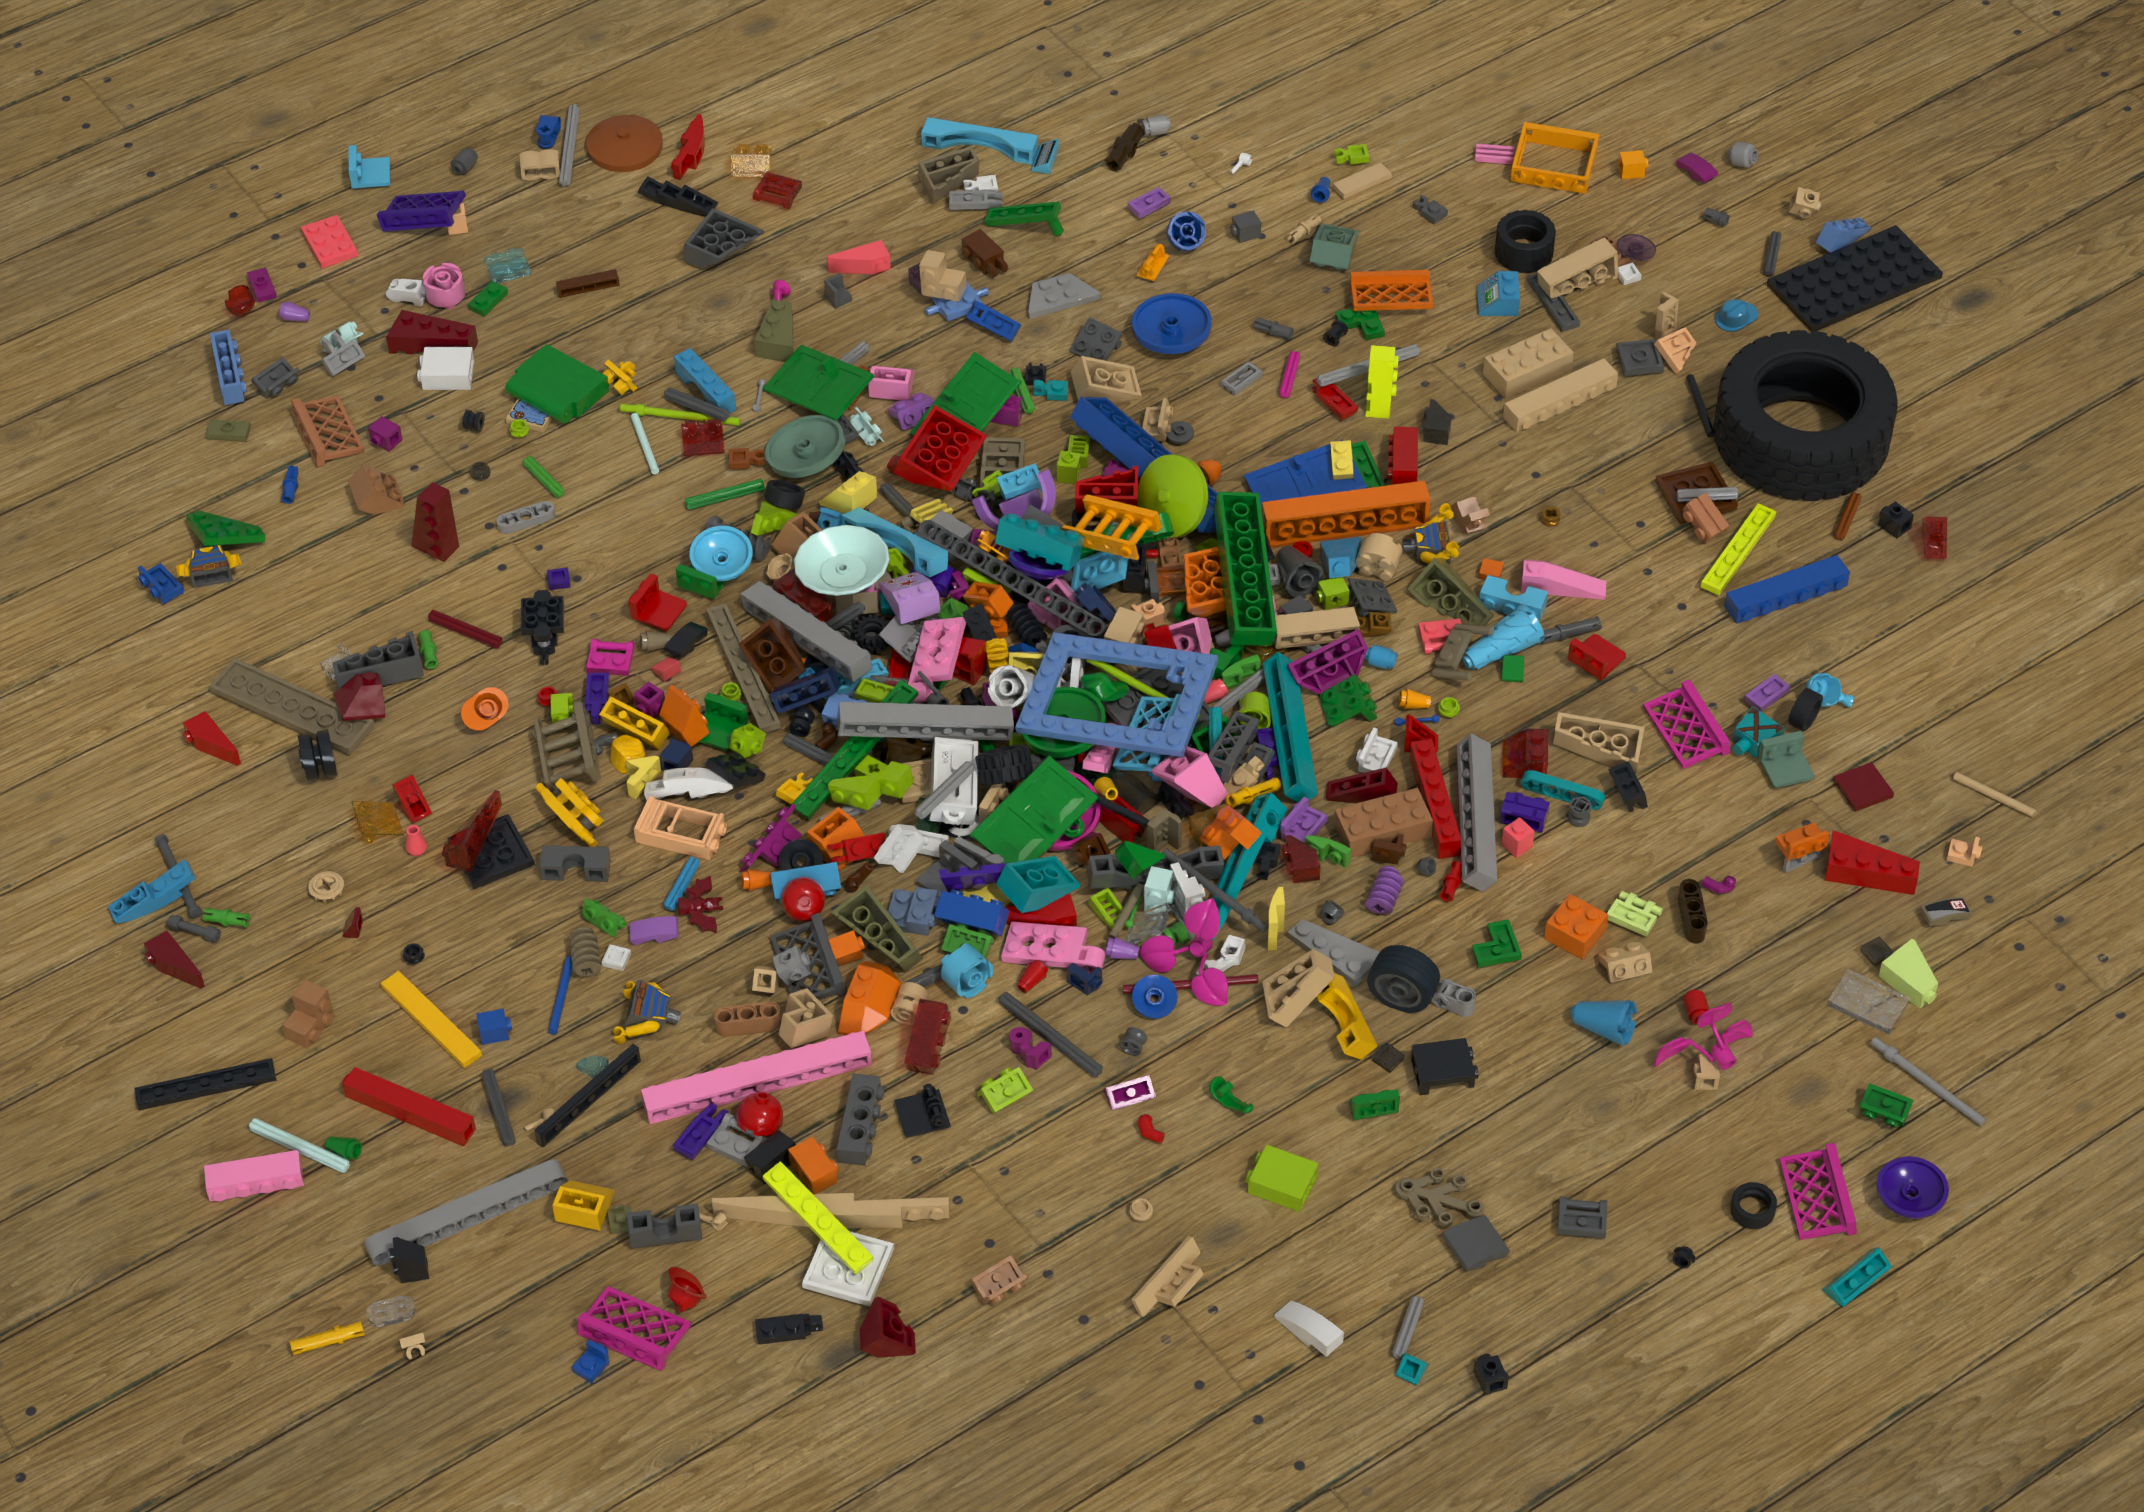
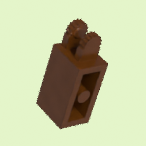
M981 229L962 238V255L968 258L975 268L980 269L984 274L989 273L994 278L999 274L997 268L1002 272L1008 271V265L1004 261V251Z

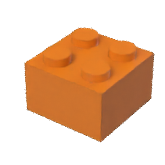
M1569 894L1546 922L1544 939L1583 960L1606 932L1609 914Z

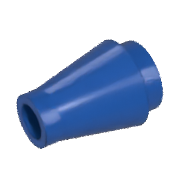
M1321 177L1312 188L1311 196L1314 201L1322 203L1328 200L1330 196L1329 178Z

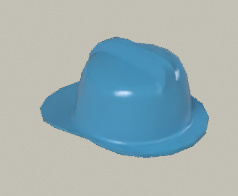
M1732 299L1724 303L1721 310L1716 314L1715 320L1719 328L1732 332L1738 331L1754 322L1758 318L1759 313L1754 305L1743 300Z

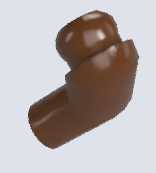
M866 862L857 872L847 877L845 886L851 892L857 891L859 885L872 873L874 867Z

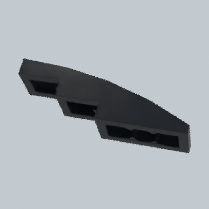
M648 176L638 190V194L655 202L695 215L707 216L712 208L715 209L718 205L717 201L685 184L680 188L667 180L662 184Z

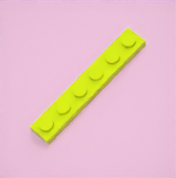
M1759 503L1755 506L1702 580L1701 588L1720 596L1772 523L1777 511Z
M781 1161L763 1175V1180L855 1275L874 1261L873 1255Z

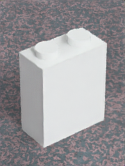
M424 347V353L420 355L421 370H418L417 374L418 382L422 383V389L471 390L475 362L472 347Z

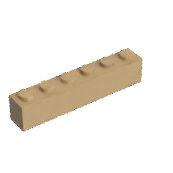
M1601 359L1504 403L1503 418L1516 432L1528 429L1532 425L1545 421L1574 406H1578L1602 393L1613 390L1617 386L1618 372L1605 359Z

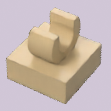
M423 1332L399 1339L401 1349L407 1348L406 1355L409 1360L412 1359L411 1350L413 1348H418L421 1356L425 1355V1349L420 1345L425 1343Z

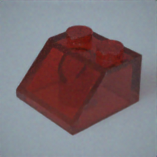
M1526 728L1503 741L1502 777L1522 778L1527 770L1547 774L1548 729Z

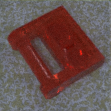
M766 172L753 193V200H763L781 205L785 209H790L793 200L802 188V181ZM764 191L785 196V198L764 193Z

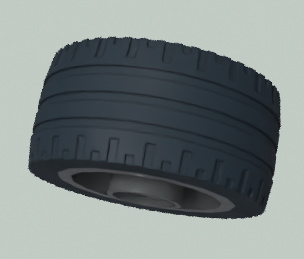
M1390 945L1383 948L1377 955L1369 971L1367 984L1375 998L1386 1006L1405 1013H1417L1423 1011L1431 1002L1440 982V971L1437 965L1419 950L1403 945Z

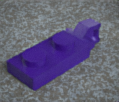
M587 673L585 707L591 713L592 724H601V716L599 714L608 701L609 673Z

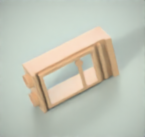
M649 796L634 827L635 840L637 843L710 860L713 853L718 851L719 840L726 833L727 823L724 821L723 813L719 815L657 800L655 797ZM663 816L674 818L671 825L667 827V832L657 830ZM677 819L707 826L708 829L703 839L698 840L673 834Z

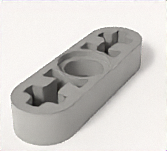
M542 501L501 514L496 520L498 531L503 534H509L550 521L555 517L554 505L549 501ZM524 515L531 516V518L527 520L521 519V517Z

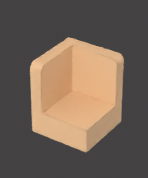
M464 203L460 204L461 213L452 216L454 224L448 227L449 235L468 233Z

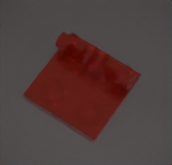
M717 418L707 420L708 424H706L705 419H703L704 424H700L699 420H697V425L695 421L681 423L684 456L725 453L722 420Z

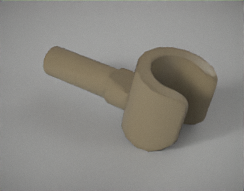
M906 516L901 519L900 527L911 532L910 528L914 526V522L910 516Z

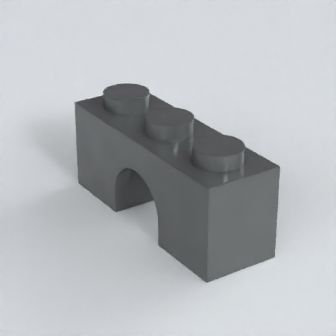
M543 846L540 860L542 880L564 881L565 873L570 868L580 867L584 869L586 881L608 882L611 864L609 847Z
M698 1204L674 1207V1215L666 1219L653 1217L651 1210L627 1213L631 1248L702 1239Z

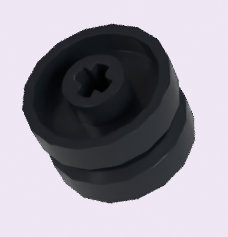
M328 729L317 731V745L315 746L309 733L298 735L300 747L298 751L307 782L319 779V765H322L323 773L327 778L338 776Z

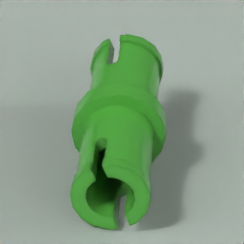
M423 630L418 634L421 644L420 653L424 657L425 667L434 669L438 666L436 657L437 647L433 643L432 633L429 630Z
M206 907L204 912L209 915L203 914L205 922L221 923L227 927L235 925L247 928L250 923L244 920H251L249 913L232 912L231 909L227 908L219 910Z

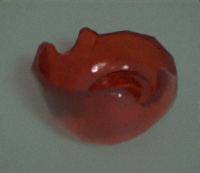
M240 285L228 291L229 299L228 301L225 300V305L230 314L241 316L252 310L255 305V298L249 286Z

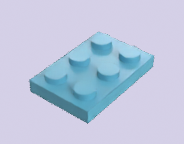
M1101 551L1080 559L1074 565L1071 588L1075 592L1085 582L1088 585L1093 582L1100 589L1125 579L1128 558Z

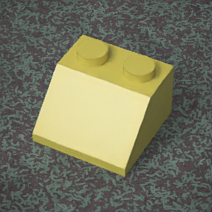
M859 471L820 501V505L844 514L858 507L864 509L877 498L876 477Z

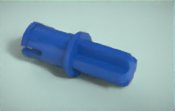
M290 465L287 467L286 479L282 482L283 493L281 501L286 504H291L295 500V491L299 486L297 482V466Z

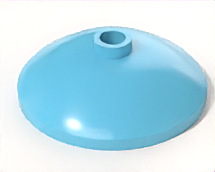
M715 526L702 531L693 540L690 547V560L693 568L716 577L717 581H728L740 576L747 570L753 557L752 545L748 537L742 531L730 526Z

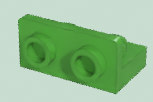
M957 923L956 926L949 924L941 949L943 952L951 954L963 944L968 943L987 959L990 946L995 943L994 938L990 936V932L978 929L975 932L969 930V926Z

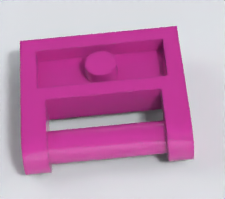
M591 639V648L586 665L587 673H609V675L629 676L635 642L619 643ZM598 650L626 651V653L598 652Z

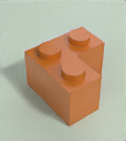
M1227 804L1225 808L1218 812L1215 820L1203 830L1199 839L1207 846H1220L1223 859L1225 860L1239 843L1248 850L1262 832Z

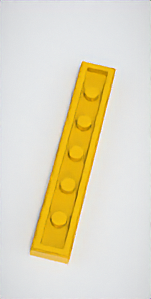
M399 970L381 982V988L463 1068H466L482 1056V1051Z

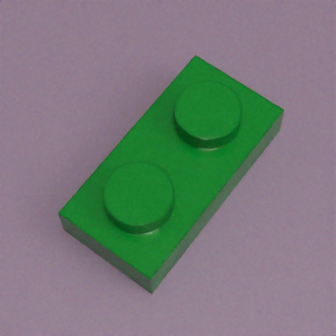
M491 281L468 303V309L485 317L508 295V288Z

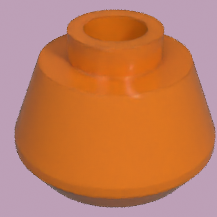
M1213 459L1199 461L1197 465L1203 472L1209 486L1215 485L1221 476L1222 467L1220 463Z

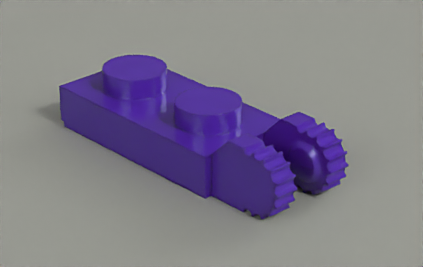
M1274 728L1258 729L1256 734L1258 744L1272 748L1275 751L1265 772L1267 780L1272 779L1273 771L1271 766H1278V773L1282 779Z
M710 1103L673 1145L674 1150L693 1160L707 1144L708 1140L722 1123L723 1117L729 1111L723 1109L712 1119L717 1111V1105Z

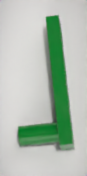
M1059 201L990 208L984 220L987 227L1047 221L1054 236H1059L1064 232L1058 218L1062 208Z

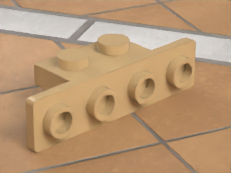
M1188 1236L1132 1298L1139 1316L1144 1317L1157 1302L1175 1307L1204 1275L1200 1267L1191 1265L1200 1255V1250L1193 1237Z

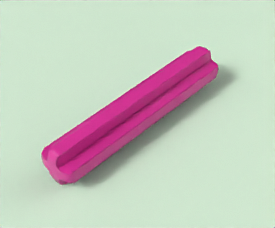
M1291 351L1289 353L1279 390L1281 398L1290 397L1300 360V353L1298 351Z

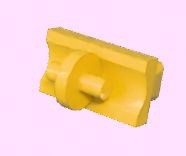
M609 359L604 363L607 369L602 374L608 377L609 385L616 378L618 379L613 388L621 396L628 389L633 392L637 389V386L632 383L630 376L634 377L636 375L634 363L631 361L620 362V369Z

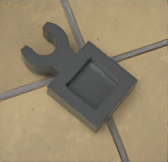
M1423 195L1420 196V203L1416 200L1413 201V208L1420 211V215L1434 225L1448 215V209L1435 200L1431 203L1428 202L1427 197Z

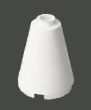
M1011 665L995 669L989 677L990 688H988V693L991 700L997 706H1009L1012 708L1019 706L1026 701L1036 675Z

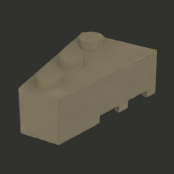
M972 146L921 161L918 165V178L933 205L949 195V191H955L961 187L964 180H971L979 173V158Z

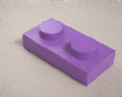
M1158 187L1128 202V209L1140 219L1170 204L1171 197Z
M1774 674L1747 693L1744 701L1762 712L1790 691V685Z

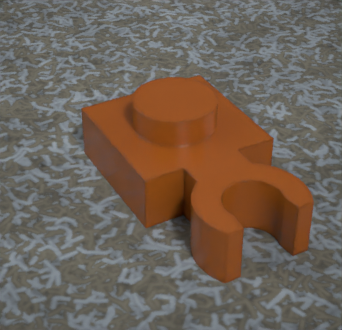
M749 448L729 449L730 469L750 468V464L756 466L764 465L763 449H757L753 452H749Z

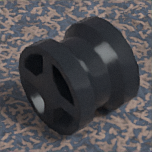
M466 410L462 421L463 429H474L477 432H481L485 420L484 413H473L472 410Z

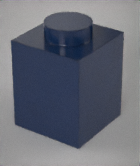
M673 738L659 756L661 770L688 768L693 761L692 746Z

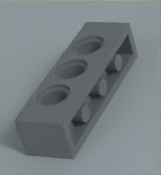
M855 1073L852 1075L836 1149L838 1163L865 1166L867 1157L872 1155L873 1144L870 1141L871 1138L876 1136L877 1125L874 1122L875 1118L879 1119L881 1106L878 1103L879 1099L883 1100L885 1089L884 1086H881L880 1076Z

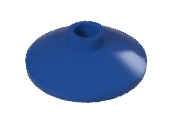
M1148 975L1140 979L1134 986L1132 992L1133 1005L1141 1015L1147 1018H1163L1169 1015L1177 1004V990L1174 984L1164 976ZM1156 996L1159 1000L1152 1002L1150 998Z

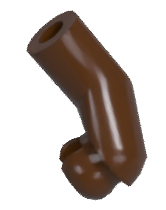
M830 722L822 725L823 738L815 743V746L823 750L830 747L836 741V728Z

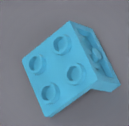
M350 145L349 176L352 189L389 186L390 157L362 159L361 153L357 152V146Z
M1036 463L997 477L1002 500L1013 498L1040 488L1041 493L1043 492L1037 477L1039 470Z

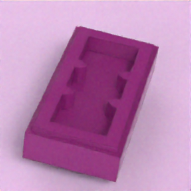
M266 267L247 272L258 303L277 298Z

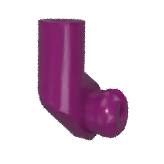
M1706 876L1701 886L1717 894H1722L1734 890L1736 879L1732 876H1727L1724 878V881L1717 882Z

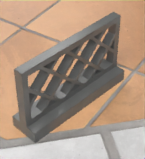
M819 913L811 915V921L771 935L777 955L781 951L784 952L792 948L796 941L804 944L801 949L802 952H806L809 946L818 949L814 957L809 956L811 964H809L811 974L808 976L816 978L813 986L803 984L808 976L803 977L798 982L795 981L787 985L790 994L799 991L800 988H807L818 1000L836 993L840 997L847 994L842 974ZM811 929L812 933L808 939L799 937L803 931ZM791 939L787 947L778 945L777 941ZM816 963L824 966L820 974L811 971ZM821 981L828 982L831 985L830 988L824 990L817 989Z

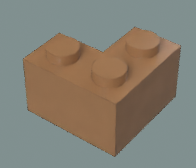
M305 979L292 994L295 1010L283 1023L282 1027L285 1039L308 1049L313 1042L319 1039L324 1028L332 1023L334 1014L328 990Z

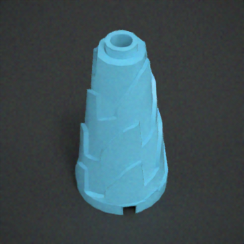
M1522 604L1516 607L1512 613L1493 627V635H1483L1476 643L1466 649L1462 658L1465 666L1468 669H1480L1495 660L1503 659L1504 655L1520 652L1544 641L1545 638L1542 637L1544 632L1535 614L1531 613L1528 615L1525 612L1529 610L1526 605Z

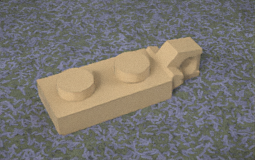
M1256 756L1248 763L1242 764L1234 772L1229 782L1223 784L1227 793H1235L1245 786H1254L1260 776L1258 772L1265 764ZM1226 797L1219 804L1222 808H1225L1227 805Z

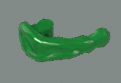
M1216 1076L1211 1080L1209 1091L1212 1097L1225 1108L1242 1111L1245 1114L1253 1110L1254 1106L1252 1103L1247 1104L1234 1097L1231 1091L1233 1089L1231 1082H1226L1220 1076Z

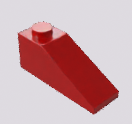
M206 711L183 722L185 730L183 736L188 744L192 743L197 750L236 766L241 764L238 750Z
M1070 894L1036 911L1021 913L1015 905L1005 907L1010 911L1006 921L1008 925H1011V922L1077 927V913Z

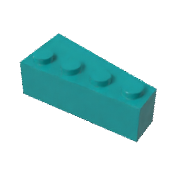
M1005 514L999 520L995 543L1017 552L1025 550L1026 554L1032 558L1044 557L1046 558V563L1055 565V563L1062 564V569L1069 571L1080 560L1085 537L1079 535L1076 531L1059 530V527L1055 525L1045 526L1039 524L1037 520L1020 519L1016 514Z

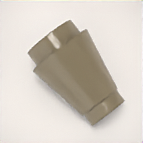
M651 631L640 633L641 650H646V652L665 648V645L671 639V634Z

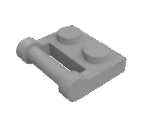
M726 1113L722 1123L708 1140L707 1148L747 1167L748 1164L745 1162L744 1156L764 1142L768 1136L753 1135V1131L746 1129V1132L741 1130L737 1125L735 1116ZM732 1127L755 1139L751 1142L728 1130Z

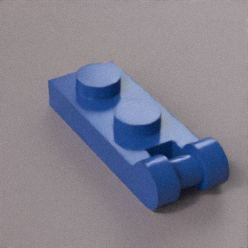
M975 300L971 313L968 312L965 318L1012 342L1021 324ZM980 311H983L981 317H977Z

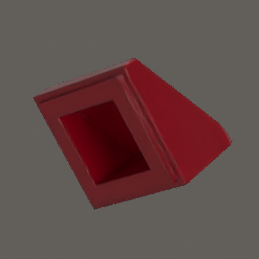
M356 907L347 918L343 937L358 938L360 936L363 924L360 907Z

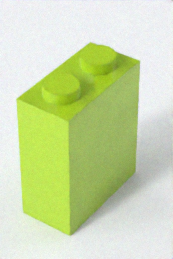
M1266 1144L1263 1152H1258L1256 1156L1254 1170H1249L1247 1174L1248 1194L1301 1212L1318 1177L1319 1163Z

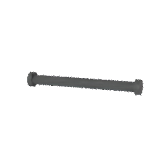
M161 834L155 838V843L160 847L171 869L177 865V862L168 845L169 839L167 835ZM188 885L181 889L182 896L189 909L188 914L190 918H197L202 914V910L197 906Z

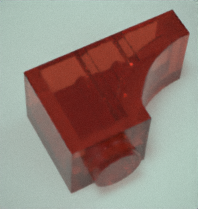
M1947 517L1922 518L1924 559H1947Z

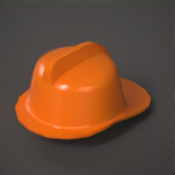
M485 688L464 703L461 709V719L470 729L476 731L487 729L506 714L509 706L508 698L498 688Z

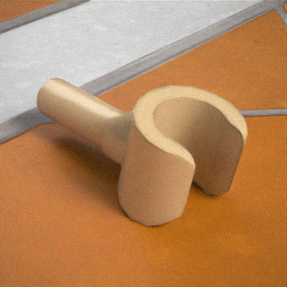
M545 1109L543 1111V1118L526 1125V1131L540 1126L554 1113V1109Z
M721 1212L714 1218L700 1214V1220L710 1223L716 1231L722 1230L728 1224L725 1221L726 1215Z

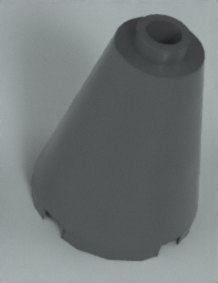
M1292 546L1282 547L1278 551L1276 558L1288 593L1293 597L1301 595L1303 598H1307L1305 595L1310 593L1314 595L1318 591V582L1325 580L1321 565Z

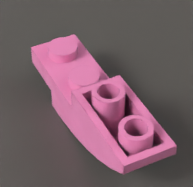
M1095 744L1083 760L1082 769L1108 773L1119 748Z

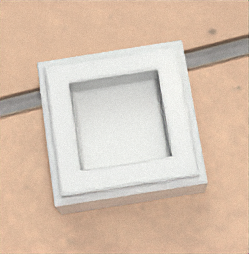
M1633 263L1618 267V278L1623 285L1641 280L1642 275Z
M610 944L602 959V966L624 971L631 956V949Z

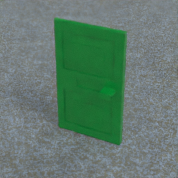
M800 345L767 382L763 390L828 418L838 420L875 376L871 372Z
M974 352L910 431V434L912 436L916 434L934 405L982 432L1018 388L1021 380L1016 379Z
M1049 755L970 833V837L974 838L991 854H998L1004 858V863L1041 858L1099 798Z

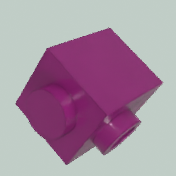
M383 416L368 427L372 444L388 452L402 441L400 426Z

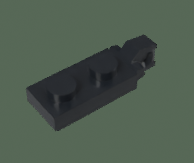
M794 1314L755 1319L757 1342L759 1345L806 1339V1336L811 1335V1332L823 1331L822 1315Z

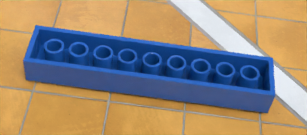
M1080 397L1070 416L1079 428L1087 431L1090 438L1102 444V448L1111 452L1118 462L1128 467V470L1138 465V476L1140 478L1152 461L1164 455H1173L1106 397ZM1207 484L1208 505L1205 515L1196 529L1202 533H1216L1213 506L1218 493Z

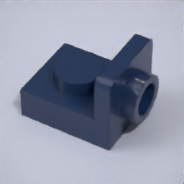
M1072 963L1067 968V982L1088 996L1093 990H1097L1103 982L1102 969L1097 967L1089 974L1086 969Z

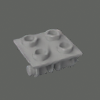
M895 616L879 635L903 658L911 663L915 659L923 626L916 630L908 622L900 624Z

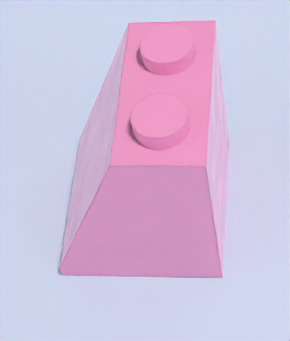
M1188 746L1183 757L1170 755L1151 770L1155 776L1189 799L1211 808L1218 806L1228 795L1207 753Z

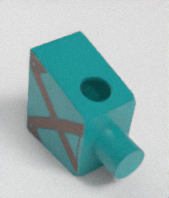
M1751 707L1735 728L1733 737L1735 744L1732 746V749L1739 756L1747 751L1752 756L1758 757L1761 740L1784 735L1785 728L1755 707Z

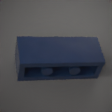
M832 666L778 686L771 692L770 696L779 714L836 693L842 685Z

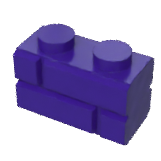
M1507 792L1501 808L1500 823L1509 825L1520 817L1534 831L1543 833L1550 802L1540 797H1527L1519 792Z

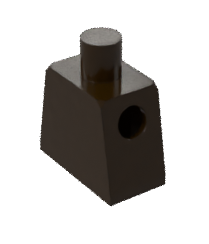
M884 737L880 761L886 765H889L891 761L898 763L919 761L921 756H931L932 744L921 743L920 738Z

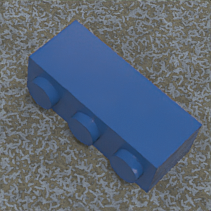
M952 889L950 893L942 891L934 915L942 922L954 925L961 923L969 926L970 929H982L991 934L1002 936L1010 912L1003 907L1004 903L993 899L990 902L983 901L984 898L973 894L970 897L963 896L964 893Z

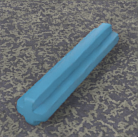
M691 856L686 861L663 903L665 910L672 912L676 909L678 898H682L700 865L698 858Z

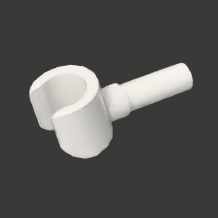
M1241 153L1239 161L1230 170V173L1234 174L1243 164L1250 166L1252 155Z

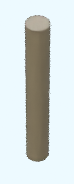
M1136 884L1108 937H1118L1144 890L1142 884Z

